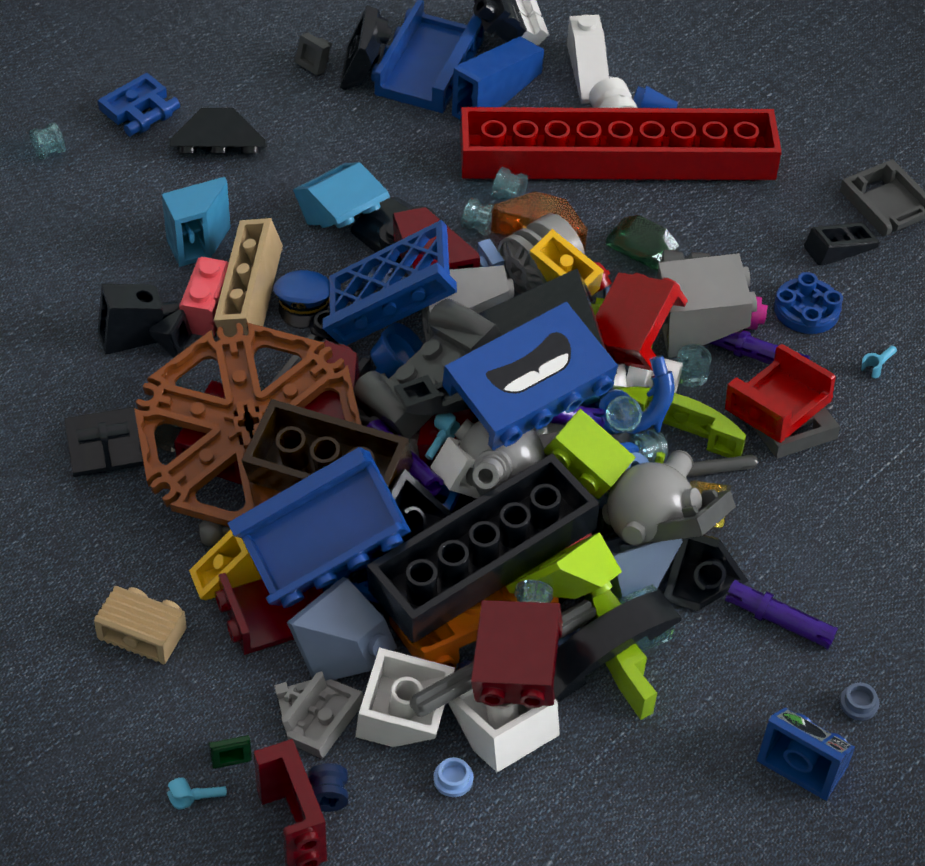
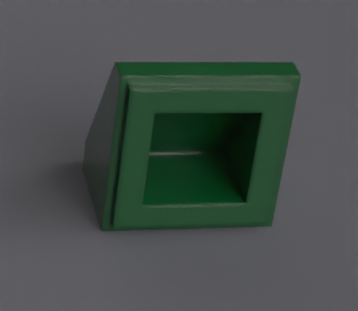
M249 735L208 743L212 768L216 769L252 760Z

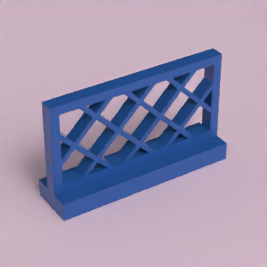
M440 220L330 275V315L323 318V329L339 344L347 346L457 293V282L450 276L447 225ZM436 236L430 248H424L429 239ZM409 250L400 264L395 262L401 253ZM419 254L424 255L415 269L410 268ZM434 259L438 260V262L430 265ZM381 264L372 277L367 276L373 267ZM391 268L395 269L386 283L382 282ZM405 273L410 275V276H408V277L402 279V277L405 275ZM353 278L345 290L341 291V283ZM362 282L367 283L359 296H354ZM377 287L381 288V290L373 293ZM349 301L353 302V304L345 307Z

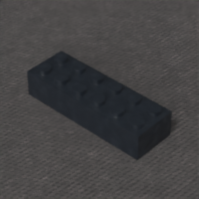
M552 453L367 565L368 591L414 644L597 528L599 502Z

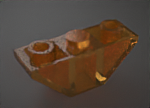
M537 191L494 204L492 209L491 232L510 236L514 232L526 228L528 224L548 213H553L561 216L572 226L580 238L585 251L588 229L567 199Z

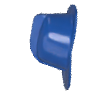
M400 323L391 324L381 333V337L371 348L370 355L376 366L375 371L380 374L385 373L389 379L396 373L399 367L404 365L421 349L422 341L405 325Z

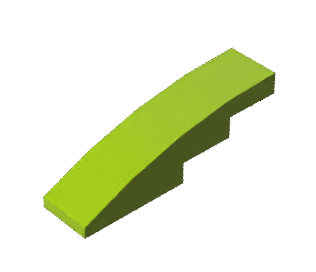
M610 589L595 598L590 593L584 595L585 600L590 601L596 609V616L593 621L621 605ZM635 643L606 662V665L619 690L639 719L642 720L653 714L657 692L644 677L647 657Z

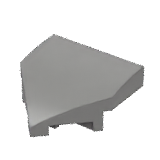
M322 671L317 672L312 680L288 686L287 682L274 685L288 740L293 739L296 747L321 759L325 757L357 714L364 698L362 691L332 679L325 681Z

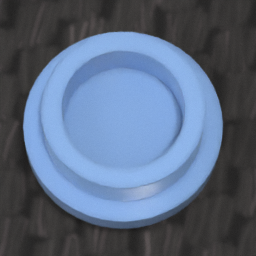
M451 757L445 759L436 767L433 781L436 789L441 794L448 797H459L471 789L474 776L471 767L464 760Z

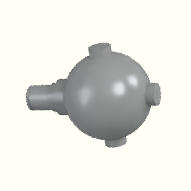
M467 418L454 434L461 441L460 448L475 459L473 468L470 467L466 473V480L469 485L476 488L480 496L545 458L543 444L534 429L524 433L513 445L508 447L503 445L495 450H492L488 445L489 433L480 421L474 424Z
M676 450L671 453L665 463L646 462L628 468L610 489L607 503L602 508V515L604 521L612 526L615 533L624 542L637 547L647 544L654 538L658 523L684 518L683 507L695 505L698 510L701 508V494L697 488H692L687 480V475L694 464L692 457L685 451Z

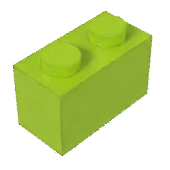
M579 409L544 448L546 455L553 453L597 500L615 484L636 458L582 409Z

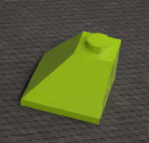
M600 532L560 551L508 584L506 588L509 593L577 599L590 593L595 598L613 587L610 581L622 573V570Z

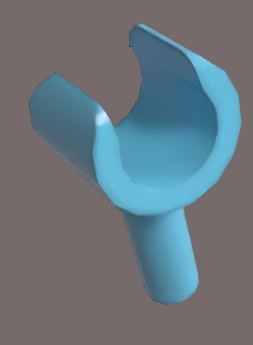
M890 346L880 355L876 353L866 354L862 359L861 370L863 371L866 367L873 366L871 377L878 378L881 375L882 365L897 352L896 347Z
M452 413L436 416L434 426L440 431L424 455L427 459L433 460L447 438H454V434L460 428L459 422L456 421V417Z
M176 778L168 783L170 791L167 792L171 804L178 810L189 807L194 800L224 797L227 795L226 786L191 789L185 778Z

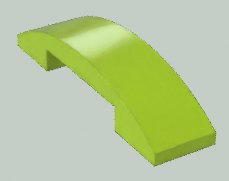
M614 388L623 390L630 395L632 400V410L629 413L630 418L643 412L653 396H647V392L651 388ZM674 393L673 401L663 420L664 424L708 439L707 451L727 458L742 456L746 434L734 422L710 406L687 396Z

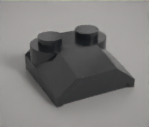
M366 6L347 44L340 82L341 89L346 90L363 83L372 64L378 62L381 44L386 45L390 38L392 27L388 26V19L383 18L377 8Z
M390 197L380 202L381 207L378 210L368 214L361 213L351 227V233L376 253L395 243L393 237V213L423 208L424 206L414 207L400 198ZM426 207L428 210H430V211L436 216V214H435V212H434L433 210H431L430 208ZM399 256L395 262L400 264L402 261L401 257Z

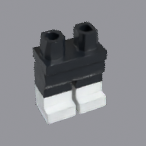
M474 0L473 11L475 16L481 19L484 30L490 34L495 31L497 36L507 42L521 36L538 46L549 36L536 0Z

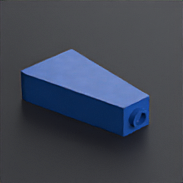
M519 36L457 65L453 72L452 116L461 120V107H502L542 73L544 49Z

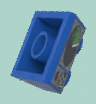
M785 707L774 713L768 720L757 762L827 801L848 768L855 746L848 743L839 734L830 733L812 723L805 715L794 713Z

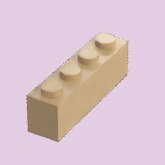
M271 218L240 220L214 317L217 328L222 327L224 335L227 337L236 335L237 323H241L245 335H248L246 322L264 326L283 247Z

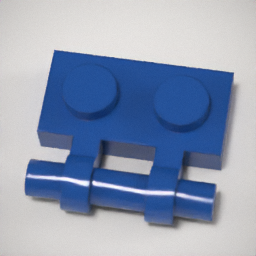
M148 73L98 99L99 110L117 125L126 120L130 121L123 127L125 133L130 137L137 132L140 134L150 129V125L158 120L165 121L172 117L173 112L180 108V103L175 97L165 101L164 99L167 98L166 87ZM147 108H152V110L148 111L147 113H142V111L146 110Z

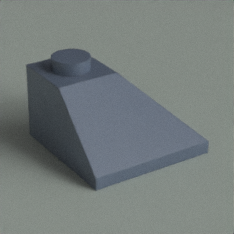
M620 537L606 540L608 548L622 570V573L610 581L613 586L610 589L616 597L627 602L644 595L645 592L657 589L680 548L682 539L647 543L638 547L627 544Z
M345 577L338 580L287 622L312 678L317 672L321 671L325 681L369 672L373 669L379 648L391 651L397 649L385 618L352 582Z

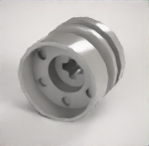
M548 213L528 224L526 228L520 229L500 241L498 252L504 259L506 277L513 280L514 289L519 294L547 282L529 252L551 229L555 230L585 255L583 244L576 231L561 216Z

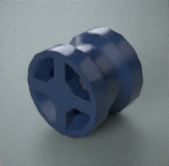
M324 763L316 765L308 771V779L322 812L337 811L348 805V792L344 789V785L348 782V771L345 767L334 763Z

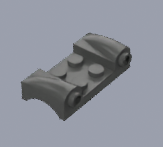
M452 299L442 300L433 307L428 322L435 335L424 343L421 349L404 365L399 367L394 375L388 379L377 371H370L361 376L354 387L355 399L366 415L370 418L372 416L378 417L402 437L410 439L434 415L407 413L394 391V386L426 375L430 377L433 384L443 382L445 365L502 336L496 324Z

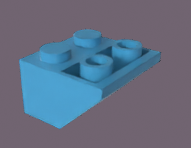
M360 162L344 163L293 189L307 225H321V228L336 225L337 228L347 226L355 221L353 216L361 212L363 214L374 212L381 207L380 202L390 198L388 191Z
M225 177L162 194L166 239L179 267L196 263L200 257L211 258L231 228L228 187Z

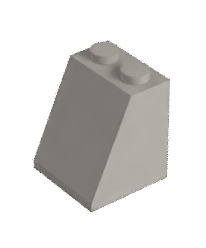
M739 253L659 262L658 279L669 278L680 285L681 291L688 299L685 307L672 306L661 327L668 358L679 356L751 326L752 312L757 311V299L754 291L749 292L748 266L743 267Z
M504 265L450 270V276L457 282V293L442 300L452 299L474 312L480 313L513 298V280L507 279ZM442 300L422 309L421 318L426 342L435 335L428 322L429 315L433 307Z

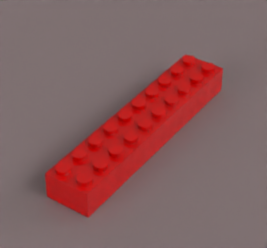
M461 107L460 148L462 179L776 180L782 154L774 109Z

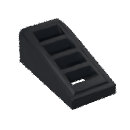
M861 222L812 227L805 241L804 248L818 265H826L878 248L880 242L868 227Z

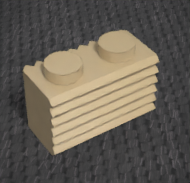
M114 586L113 591L110 592L106 602L102 605V609L99 610L98 615L94 619L97 638L100 641L104 640L106 643H111L114 646L118 645L121 649L125 648L127 651L146 656L148 659H153L155 662L159 661L161 664H166L187 628L185 611L179 605L169 600H164L162 603L148 598L143 591L134 587L126 590Z

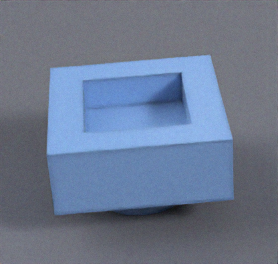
M490 239L478 242L477 252L480 256V267L504 265V259Z

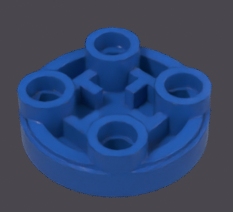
M803 272L799 274L798 278L789 280L780 286L775 296L774 311L777 318L786 327L800 333L818 334L831 329L838 322L843 296L830 285L818 280L815 274Z

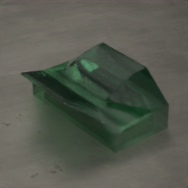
M640 215L624 217L606 238L607 246L658 271V265L662 259L663 249L678 251L679 244L666 228Z

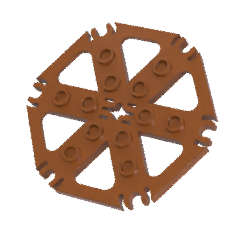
M247 322L248 335H245L241 323H237L236 335L227 337L224 335L223 328L218 327V341H215L211 329L147 378L148 383H144L143 390L146 395L153 396V398L148 401L137 399L136 405L138 409L134 408L148 487H151L155 495L163 489L170 490L168 494L162 497L166 507H170L171 511L229 527L228 522L280 493V491L249 482L241 461L252 440L250 439L249 431L244 427L246 421L245 412H249L250 420L254 424V430H252L254 435L271 399L304 408L321 393L334 391L340 397L344 419L361 425L348 365L345 367L342 358L338 359L335 363H327L326 361L333 354L332 348L329 346L325 347L324 342ZM271 348L297 355L301 358L300 362L261 391L254 360V354L258 349ZM214 359L219 364L225 399L176 386V382L201 361ZM171 424L206 434L167 465L159 461L155 440V430L158 426ZM243 438L244 444L240 445L239 439ZM237 460L245 496L244 507L238 511H229L200 503L196 499L197 492Z

